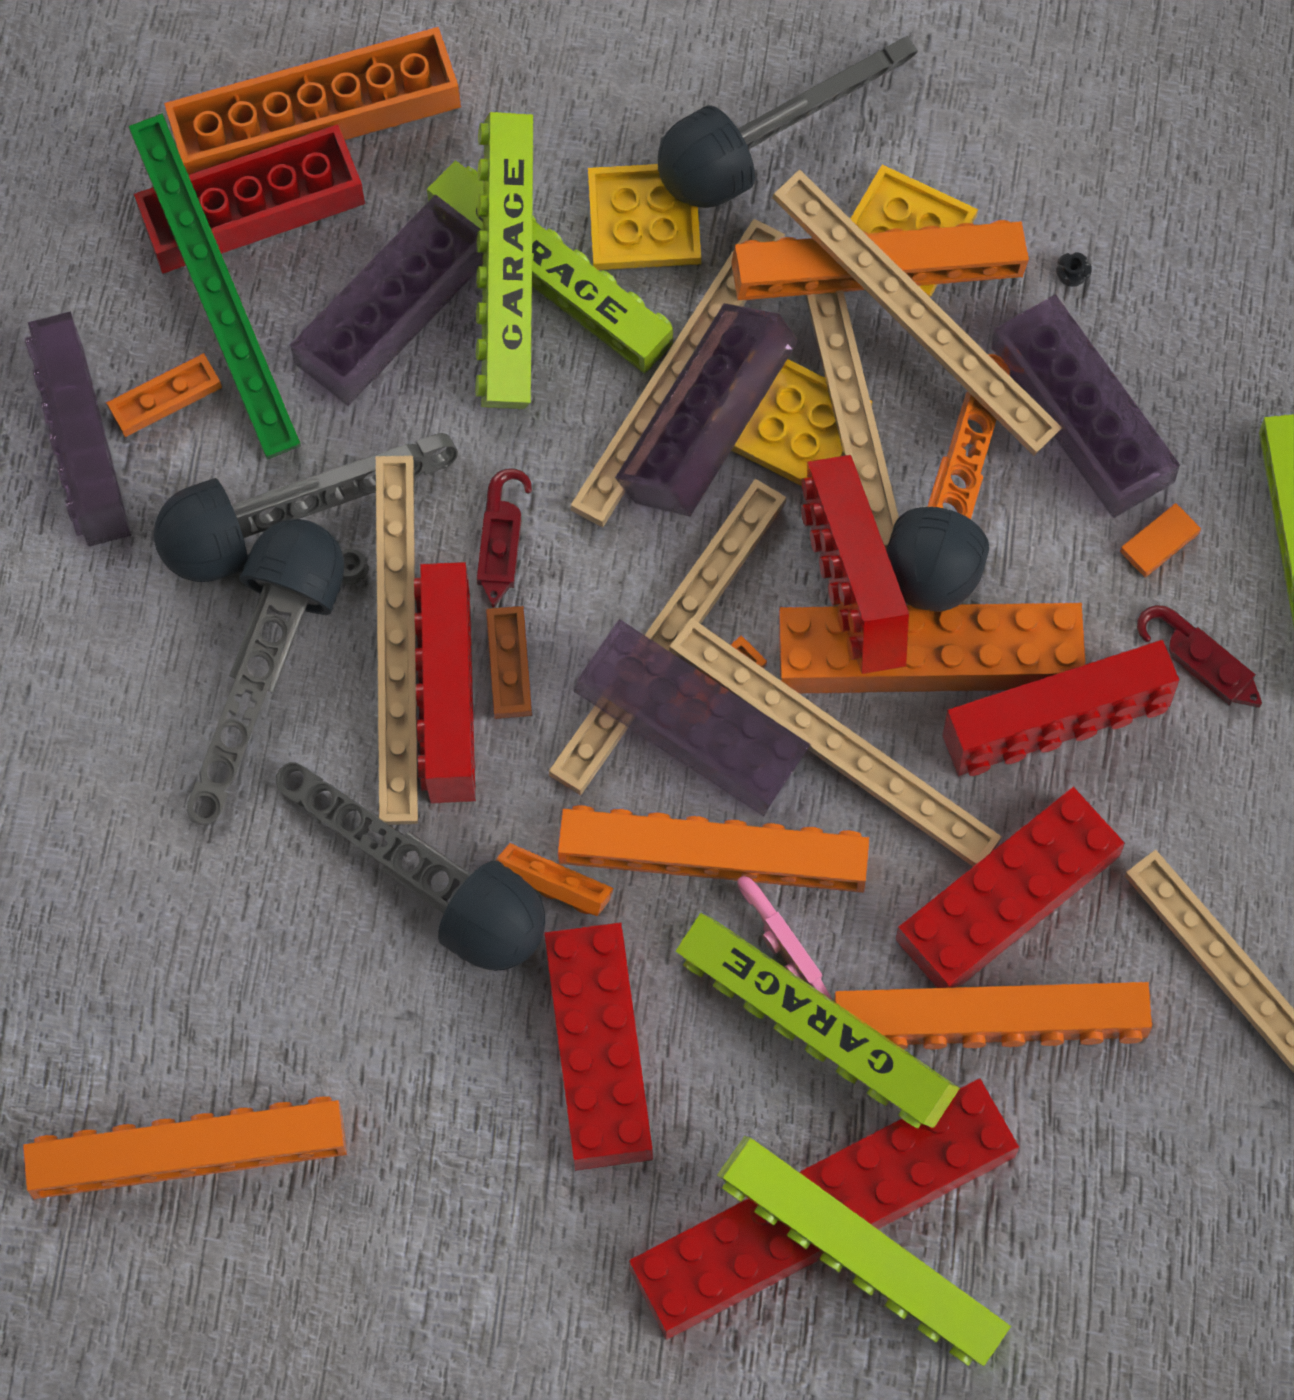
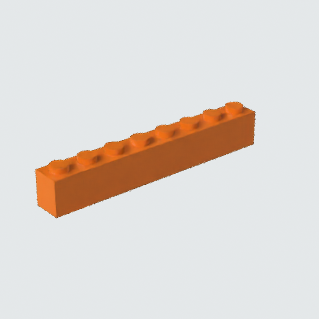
M998 220L991 224L981 225L961 223L955 227L939 228L937 226H925L919 230L903 231L902 229L894 228L882 233L868 234L864 232L918 286L1023 277L1029 261L1022 221L1009 222L1008 220ZM784 237L777 241L760 242L758 240H748L741 244H735L731 263L737 301L836 293V291L842 290L843 292L865 290L813 238L795 239L793 237Z
M577 805L573 806L572 809H563L558 859L559 864L734 881H738L740 877L746 876L756 883L864 893L870 837H862L861 833L850 830L840 831L839 834L823 833L822 829L816 827H803L800 831L787 830L783 825L775 823L763 824L762 827L747 826L746 822L740 820H726L724 824L709 822L707 818L700 816H689L686 820L671 819L668 814L658 812L649 813L648 816L633 815L631 811L624 809L610 810V813L595 812L592 807Z
M1149 982L835 991L834 1002L903 1049H906L907 1045L923 1044V1048L935 1050L945 1048L949 1043H962L964 1048H981L986 1046V1042H1001L1004 1047H1019L1025 1045V1041H1041V1045L1057 1046L1064 1044V1040H1080L1081 1044L1095 1045L1102 1043L1103 1039L1118 1038L1120 1043L1133 1044L1143 1041V1038H1148L1152 1029Z
M326 1096L309 1099L308 1104L293 1106L290 1102H279L271 1104L269 1110L254 1112L253 1108H237L231 1110L230 1115L214 1117L212 1113H201L191 1116V1121L175 1123L174 1119H159L151 1123L152 1126L136 1128V1125L123 1124L113 1127L112 1132L97 1134L96 1130H81L74 1132L71 1138L58 1139L54 1135H45L34 1138V1143L23 1144L26 1186L28 1193L33 1199L347 1155L342 1108L339 1100L332 1101L331 1097Z

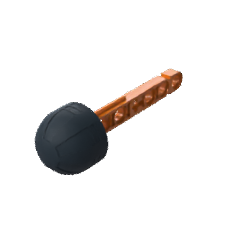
M988 354L1010 376V369L1006 361L998 355ZM968 391L965 394L947 457H942L928 506L911 509L898 517L886 550L904 601L917 609L938 612L960 605L979 584L989 553L988 539L983 530L971 520L983 480V475H981L982 467L997 419ZM968 420L977 422L982 428V433L973 431L968 424ZM967 444H970L972 446L969 448L967 457L966 450L964 448ZM951 475L961 477L966 484V488L956 486L951 479ZM943 503L951 504L957 512L943 508Z

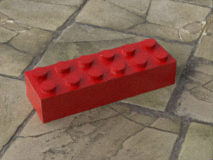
M338 124L188 175L221 254L365 204L362 182ZM154 188L134 193L139 214L162 274L186 266Z
M851 455L808 461L807 477L802 478V491L806 500V504L801 505L802 520L805 527H811L810 541L813 552L820 553L819 567L822 578L829 579L828 592L831 604L838 605V623L841 632H847L848 634L847 647L850 659H857L861 674L906 667L909 612Z
M466 562L420 564L421 577L414 578V598L417 603V613L414 614L415 635H417L418 648H415V662L419 684H416L417 707L419 706L420 719H417V739L420 742L421 754L418 756V777L421 781V791H428L430 803L475 802L471 606Z
M1162 639L948 709L942 736L957 775L969 773L970 776H976L988 771L991 765L1003 761L1005 764L1019 762L1026 757L1027 753L1040 750L1042 753L1050 752L1060 747L1064 741L1076 738L1077 741L1089 739L1097 734V730L1109 726L1112 729H1119L1132 723L1134 718L1147 715L1148 718L1159 716L1165 713L1168 707L1171 706L1180 679Z
M1073 786L898 926L896 941L937 988L960 987L1116 861L1121 855L1125 842Z
M622 922L544 932L575 1171L652 1161L653 1148Z

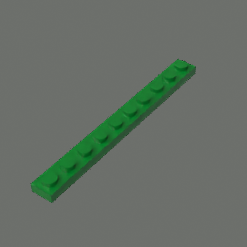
M163 113L128 126L266 459H271L301 447L299 438Z

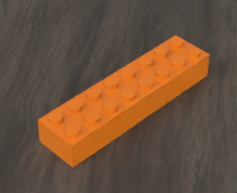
M439 27L164 103L176 147L188 175L337 124L344 140L461 108L459 86Z
M1082 603L960 604L952 609L938 612L917 609L906 605L909 612L906 667L861 674L857 659H850L847 647L848 634L847 632H841L838 623V606L780 607L779 609L780 680L799 694L1009 690L1085 665Z

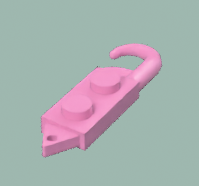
M746 876L740 877L737 881L738 888L747 902L753 905L760 914L764 923L763 930L765 931L762 937L773 954L778 952L787 963L784 966L786 969L832 1000L821 980L822 973L779 912H776L752 879Z

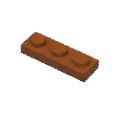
M524 606L486 609L494 718L532 716Z

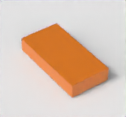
M1175 503L1121 547L1120 552L1146 578L1198 536L1201 528Z

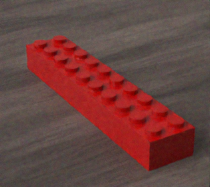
M981 1078L958 1090L934 1128L922 1123L919 1128H916L905 1120L900 1119L801 1170L799 1173L872 1226L880 1229L1016 1157L1019 1145ZM746 1199L630 1259L629 1270L665 1339L668 1340L819 1261L823 1252L812 1244L807 1249L800 1246L787 1236L790 1231L789 1227L779 1220L773 1226L754 1212L758 1205L750 1199Z

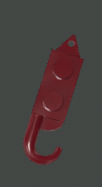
M515 468L503 469L497 472L491 478L487 491L476 580L477 585L482 586L493 608L508 589L515 586L522 524L520 509L510 502L501 501L503 485L508 480L514 479L522 482L525 493L530 494L532 492V483L529 477L523 471Z
M1151 606L1140 614L1137 620V630L1139 636L1145 642L1151 641V637L1146 629L1149 620L1153 618L1162 619L1175 630L1169 642V652L1177 663L1229 706L1234 702L1258 708L1261 707L1262 700L1254 682L1256 674L1199 627L1195 628L1175 610L1167 606Z

